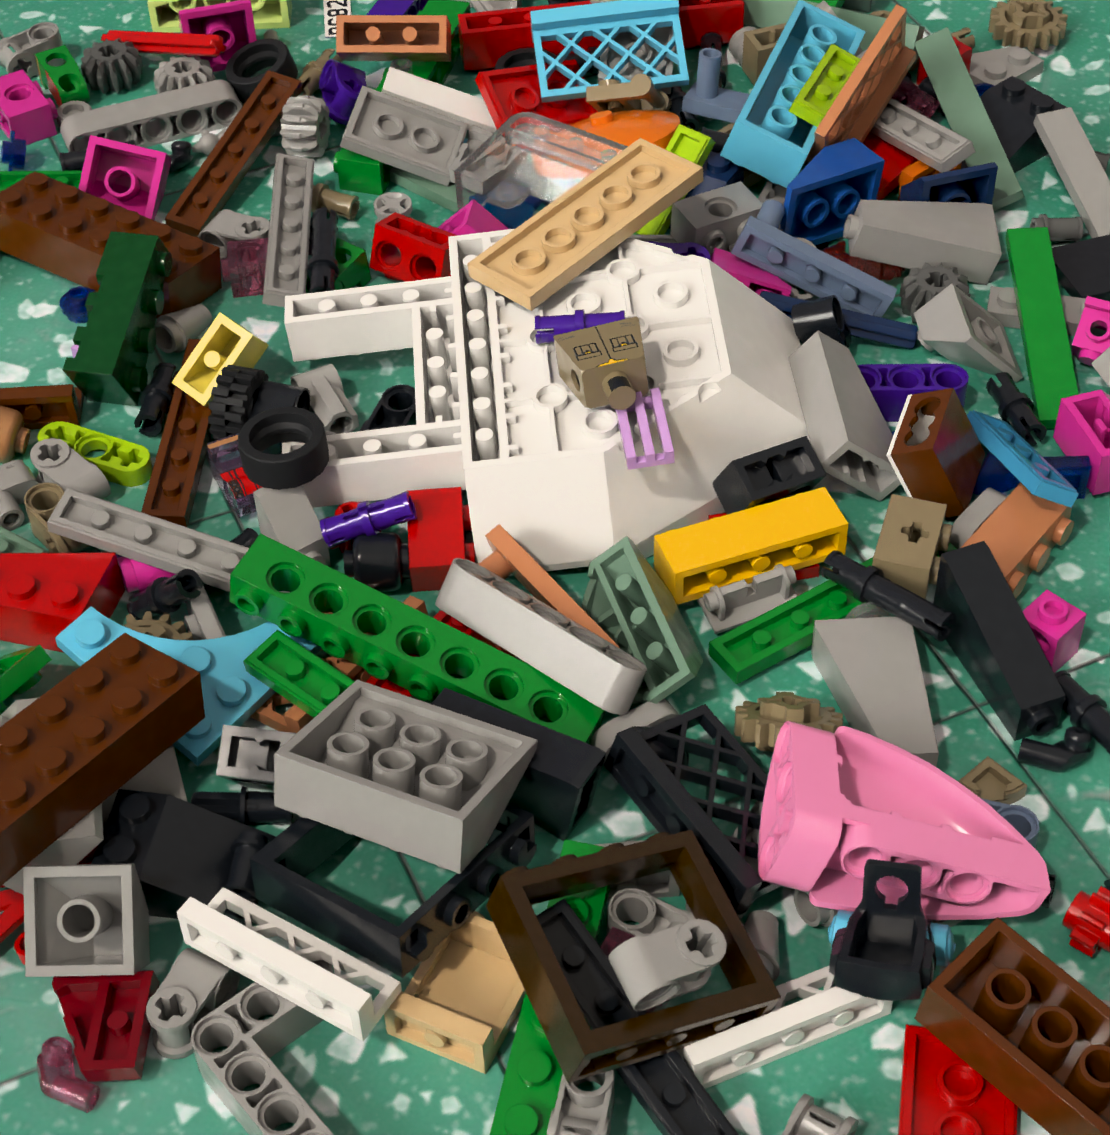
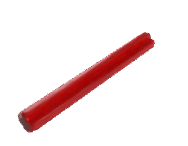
M109 30L107 34H102L101 41L103 42L106 39L114 41L117 38H121L122 42H132L134 48L138 49L139 53L218 57L220 53L226 51L223 37L212 34Z

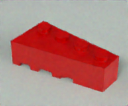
M0 553V640L32 647L40 644L43 649L63 652L57 647L55 637L90 606L110 619L125 592L116 553Z

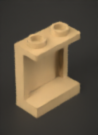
M474 911L461 928L451 932L435 948L432 955L427 960L421 962L405 991H401L384 1014L387 1034L486 1074L522 1008L526 993L493 921L485 919L480 913Z

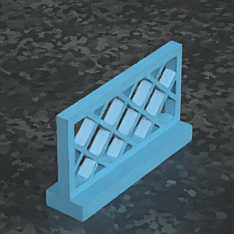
M619 0L530 11L532 40L534 43L542 103L585 98L586 87L598 86V84L591 85L582 78L592 65L607 75L604 80L614 79L619 80L621 83L630 82L631 80H627L619 74L628 61L644 71L642 74L651 76L655 89L689 85L678 0ZM672 26L673 37L666 46L650 36L656 28ZM620 32H631L639 38L629 50L614 41ZM594 36L602 42L592 55L577 45L583 37ZM557 40L565 48L554 59L542 50V42ZM644 42L660 52L650 65L634 55ZM674 46H675L676 53H674V52L671 50ZM607 47L623 56L613 69L598 60ZM571 51L586 60L576 74L561 64ZM667 57L678 65L679 74L665 76L655 68ZM544 62L550 65L546 70ZM555 70L570 79L564 88L548 90L547 79Z

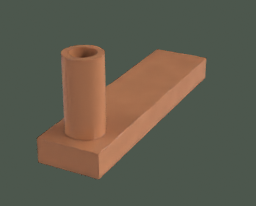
M500 524L485 535L493 553L479 563V565L503 579L512 574L536 599L620 648Z

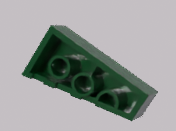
M110 232L96 272L97 282L100 285L99 290L89 292L85 303L88 315L86 327L77 326L73 338L74 344L79 345L75 358H66L62 369L89 401L138 406L140 392L147 386V359L149 353H153L156 346V332L154 330L156 317L161 315L164 308V293L162 289L165 277H169L171 274L173 263L171 253L159 236Z

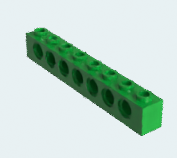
M261 533L230 574L229 602L235 604L242 612L251 616L257 615L277 625L290 636H300L320 646L330 656L344 658L364 668L371 676L377 679H387L407 689L411 695L419 700L433 702L444 688H448L590 744L594 733L601 727L605 710L587 701L531 665ZM322 612H331L333 614H325ZM369 632L374 633L376 635H367L365 633ZM407 654H417L420 657H412ZM450 675H459V676H462V677H464V678L458 679V678H454V677H452V676H450ZM494 696H502L508 700H499ZM539 717L547 718V719L551 720L552 722H544V721H541V720L538 719V718H539Z

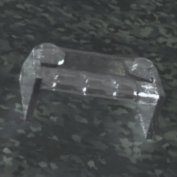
M517 113L502 124L454 171L458 211L473 199L482 206L490 203L504 209L516 207L530 195L551 203L628 146L536 113Z

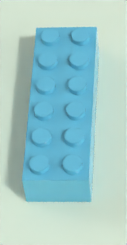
M798 0L743 106L720 156L732 161L737 166L744 167L765 177L774 184L787 188L788 184L798 175L815 141L814 132L817 129L816 126L789 112L791 105L831 44H835L855 56L866 31L803 0Z

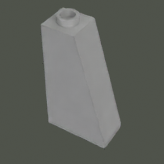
M860 200L854 215H848L843 230V237L848 239L849 254L852 257L908 269H922L924 263H928L931 266H939L942 263L943 267L947 269L956 267L958 274L967 276L969 282L987 285L1002 256L993 205L986 203Z
M817 331L788 357L811 446L826 473L881 501L901 485L886 456L893 435L849 348L824 333Z
M897 616L814 620L811 648L812 659L850 727L898 746L936 767L939 750L913 626Z

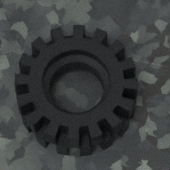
M228 365L221 370L222 375L218 374L216 378L217 387H213L211 392L214 395L213 402L209 401V409H212V414L208 416V423L212 424L210 433L214 435L213 438L215 440L221 441L239 434L249 419L260 385L269 379L265 371ZM238 440L229 443L238 445Z

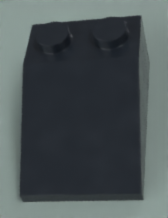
M1014 76L987 89L980 96L1014 173L1048 154L1033 124L1037 114L1068 107ZM965 160L962 161L961 169L968 168Z
M119 789L103 830L104 840L98 844L91 864L134 863L149 909V916L178 919L176 912L189 897L208 905L221 888H225L228 883L234 856L230 851V846L235 839H238L241 832L254 831L261 833L269 839V842L275 836L169 794ZM257 899L252 903L258 905L259 900ZM229 909L224 911V915L246 926L244 917Z

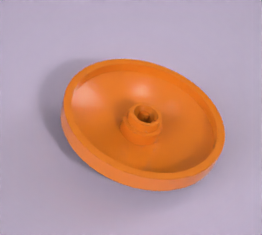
M662 110L600 111L594 113L590 118L557 131L535 146L532 151V157L536 172L549 178H584L639 138L666 149L678 125L681 124L680 118L672 112Z

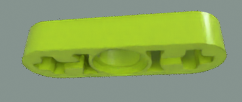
M64 421L49 423L38 432V442L49 438L65 441L68 446L84 459L95 464L105 475L107 481L127 487H135L146 483L151 478L153 466L150 453L142 445ZM94 450L106 451L99 457H85L87 453Z

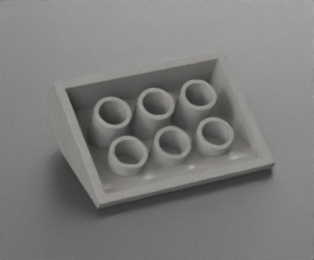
M356 680L274 753V806L460 874L487 844L537 750L538 740Z

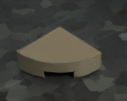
M989 756L958 781L982 799L1009 805L1022 799L1026 794L1028 786Z

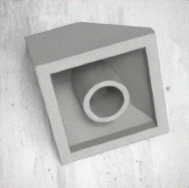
M953 283L913 313L919 331L916 332L918 334L917 338L928 351L936 350L949 361L994 376L997 373L1006 372L1012 376L1015 383L1023 378L1003 324Z
M134 863L35 865L23 867L26 977L135 975L150 964L149 909Z

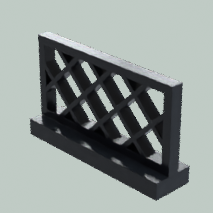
M706 704L640 733L633 726L617 733L604 766L659 833L669 832L672 835L688 830L693 831L738 916L747 911L753 900L780 887V885L762 881L744 859V856L758 859V844L746 841L747 827L759 830L761 815L749 812L750 799L763 802L768 776ZM700 724L712 738V745L686 738L687 729ZM658 741L669 748L675 749L674 762L659 758L649 746V743ZM687 752L710 759L709 771L682 765L683 753ZM718 761L736 766L744 775L743 781L718 775ZM680 779L707 786L705 800L691 796L680 783ZM715 789L741 796L740 809L715 803ZM712 817L738 824L737 838L724 835L712 821Z

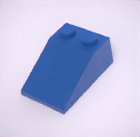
M856 138L825 146L788 184L784 201L785 214L780 223L779 230L795 238H805L815 246L843 237L845 221L849 214L854 215L860 200L877 199L885 160Z

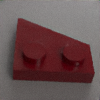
M153 970L139 971L135 975L53 977L52 986L60 1000L65 1015L63 1019L68 1034L75 1046L74 1053L80 1071L88 1082L142 1079L151 1025L146 1015V1005L160 984Z

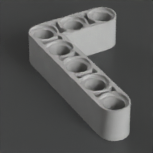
M324 960L313 961L314 964L334 974L331 964ZM256 982L211 1011L195 1024L191 1032V1044L203 1079L249 1135H334L269 1059L319 1024L323 1019ZM265 1015H274L267 1020H258ZM228 1046L224 1051L212 1053L216 1048ZM251 1084H261L259 1088L253 1091H242ZM282 1123H294L291 1128L285 1131L274 1130Z

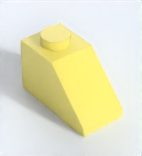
M219 312L171 383L203 406L208 407L209 401L213 402L214 395L211 392L213 387H217L216 378L218 374L222 375L221 370L228 365L254 368L269 345L234 320Z

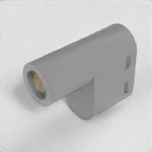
M17 459L0 465V526L9 531L15 530L24 522L25 516L19 504L24 503L26 492L31 487L39 484L23 460Z

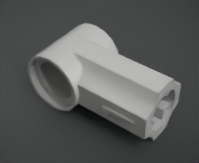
M330 363L291 376V385L308 388L310 392L309 411L319 417L324 424L325 431H331L336 434L349 433L359 427L358 415L344 395L340 376L333 364Z

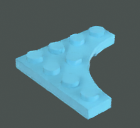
M92 606L55 637L57 647L79 666L83 665L122 634L127 633L200 672L205 718L173 744L175 748L197 766L220 746L223 725L241 726L276 693L273 689L246 672L243 661L276 630H279L315 655L322 649L320 646L300 636L293 637L286 634L277 625L269 621L253 629L216 639L174 640L160 638L124 627L105 617Z

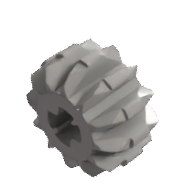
M182 55V57L178 58L171 56L170 61L160 62L159 68L154 71V84L157 94L216 80L209 60L200 59L199 56L187 57Z
M298 95L297 97H289L282 108L283 116L280 119L281 130L279 133L282 135L281 144L283 148H285L287 155L310 159L322 157L325 149L328 147V137L331 135L329 131L331 121L329 120L328 106H326L323 98H316L315 96Z

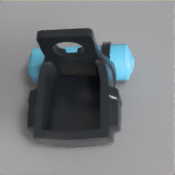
M868 859L866 861L863 896L860 904L854 912L838 910L837 914L833 917L831 925L828 927V939L832 948L829 972L835 976L836 987L877 1000L920 999L923 989H926L933 980L936 965L947 967L949 961L952 960L956 944L954 943L950 926L932 923L931 920L926 919L921 906L922 868L920 866L876 859ZM894 876L900 878L908 886V892L898 898L897 905L886 903V896L878 890L876 885L880 878Z

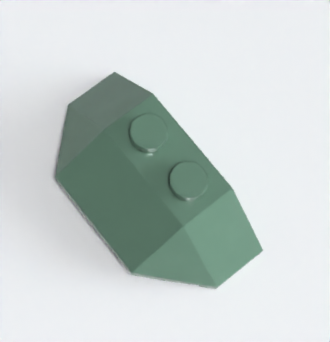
M628 536L624 537L590 562L587 575L590 581L583 596L581 608L610 636L620 649L646 665L647 672L632 704H644L646 702L657 704L696 677L703 659L671 592L634 542Z

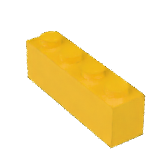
M822 487L654 535V569L671 592L676 604L679 605L702 598L703 594L709 593L710 587L715 585L720 588L745 579L747 584L752 583L753 576L773 570L777 564H782L784 567L791 565L794 570L824 562L826 557L834 550H838L845 555L849 523L827 489Z

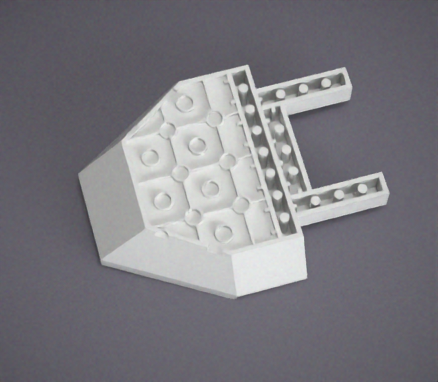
M507 229L449 236L451 276L285 296L284 324L294 362L388 350H402L405 348H413L417 424L326 435L329 462L319 476L311 482L302 485L312 508L341 505L351 501L383 500L407 490L461 487V490L467 491L477 564L493 553L485 535L498 524L545 571L588 567L591 561L626 536L634 542L646 559L654 554V535L708 520V515L725 512L712 482L733 460L807 436L810 442L788 359L801 346L800 340L795 333L792 319L714 262L704 257L693 254L688 256L675 254L671 248L629 237L531 311L469 277L467 263L514 230ZM584 309L585 314L625 310L626 319L638 317L649 393L643 397L651 396L650 389H660L674 449L675 463L627 469L615 409L610 404L592 409L585 408L559 375L555 344L542 343L537 345L535 336L537 331L554 329L535 330V316L573 315L575 310ZM645 409L655 454L662 453L653 409ZM635 411L627 412L636 457L644 456ZM295 441L282 442V454L297 450L305 443Z

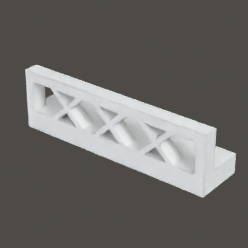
M224 887L221 888L208 905L189 897L176 912L185 944L361 1041L366 1039L402 991L400 981ZM229 909L244 917L246 926L224 915V911ZM279 936L289 942L290 950L268 938ZM324 960L333 965L335 974L314 964L313 961ZM340 970L346 972L347 974L341 975ZM368 984L380 992L372 1001V995L357 986Z
M829 966L776 986L781 999L770 1013L685 1046L683 1049L677 1050V1052L702 1086L707 1089L891 1014L893 1001L868 998L836 986L833 987L835 976L829 972ZM796 997L803 998V1000L784 1007L786 1001Z

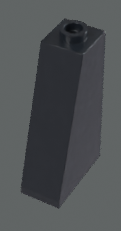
M981 541L942 553L933 604L956 614V623L954 625L948 622L945 623V625L953 628L951 634L945 640L1014 741L1032 735L1041 736L1058 727L1066 695L990 548L985 541Z
M444 688L433 702L425 701L426 703L537 739V750L509 803L534 814V824L562 841L569 837L591 807L606 752L598 747L448 688Z

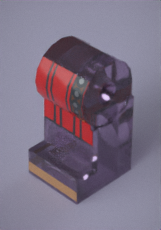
M239 433L207 443V450L214 479L229 506H232L238 518H242L256 512L253 492L262 487L250 481L243 470L238 448Z

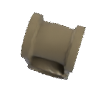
M49 482L31 487L24 496V504L33 535L50 553H79L90 545L48 532L47 521L64 494L62 487Z

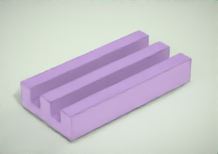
M659 388L650 389L651 396L642 397L641 391L636 392V400L631 407L624 410L615 409L628 470L675 463L674 449ZM645 409H653L662 453L655 454ZM635 411L644 456L636 457L627 412Z

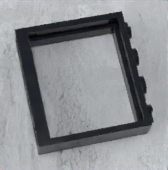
M508 802L487 842L488 845L477 854L460 874L456 873L399 926L305 878L355 835L347 834L342 830L309 818L300 817L250 858L256 899L403 978L419 962L427 960L435 948L451 932L461 928L467 922L470 914L490 898L500 876L513 868L527 866L532 861L537 848V844H535L534 814Z

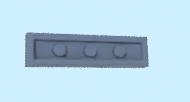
M714 48L701 49L699 51L697 80L683 97L682 111L735 123L750 94L718 87L722 53Z
M766 200L762 204L757 218L750 215L733 246L731 254L819 298L835 295L842 309L882 317L894 300L897 288L779 230L778 228L785 214V208L779 201Z

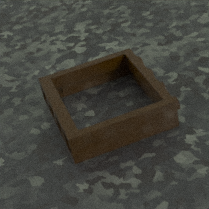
M692 830L672 835L669 832H660L643 842L626 846L622 843H614L604 847L597 853L581 857L569 854L554 860L551 864L528 869L525 866L513 868L500 876L486 905L568 1083L683 1049L685 1046L770 1013L781 999V995ZM670 870L695 919L710 921L724 934L727 947L726 953L719 965L732 989L590 1030L531 905Z

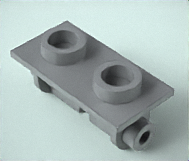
M777 564L773 570L753 576L752 583L747 584L745 579L720 588L716 585L710 587V592L703 594V597L697 599L714 633L718 634L739 627L797 597L791 585L797 582L796 573L791 565L784 567L782 564Z

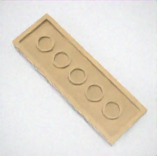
M639 138L467 263L469 277L532 311L703 182V167Z

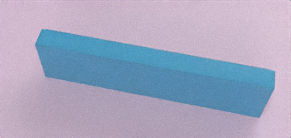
M975 410L969 411L967 417L978 440L1033 495L1072 508L1079 495L1077 489L1006 421Z

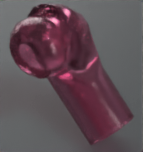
M55 1036L45 1040L41 1047V1053L37 1056V1070L41 1091L49 1098L85 1113L91 1112L99 1099L100 1087L76 1077L74 1059L71 1056L72 1044L67 1039Z

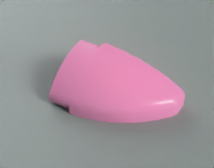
M786 721L781 727L771 759L760 820L758 876L762 881L809 892V900L814 906L854 912L862 900L864 867L868 859L918 865L922 868L921 906L926 919L981 920L996 917L1024 916L1038 909L1051 892L1047 865L1040 853L988 803L934 765L898 746L847 726L838 727L835 733L791 721ZM885 876L876 882L878 890L886 896V903L897 905L898 898L908 892V886L905 882L894 876Z

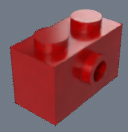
M461 487L407 490L409 496L411 495L417 513L416 520L408 521L409 569L413 592L441 590L453 559L461 558L475 563L474 542L465 543V532L472 531L468 504L463 505Z

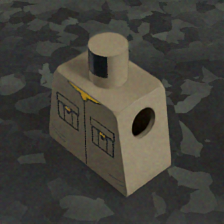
M637 316L553 336L559 375L585 408L592 409L610 404L616 410H624L633 405L636 400V392L641 391L642 397L649 393L643 342Z

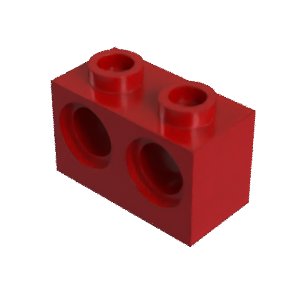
M395 212L375 224L369 268L382 272L389 279L406 282L451 276L448 237L457 235Z

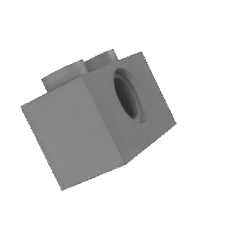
M741 181L676 201L672 204L670 235L677 243L693 242L704 246L709 251L710 256L713 254L714 248L725 251L732 249L750 215L757 218L762 203Z

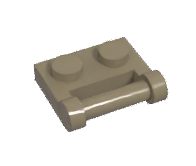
M641 73L635 75L630 82L621 83L619 80L606 79L599 81L598 86L586 87V102L598 112L625 110L669 111L672 104L670 97L663 91H657L654 88L652 79L646 74Z

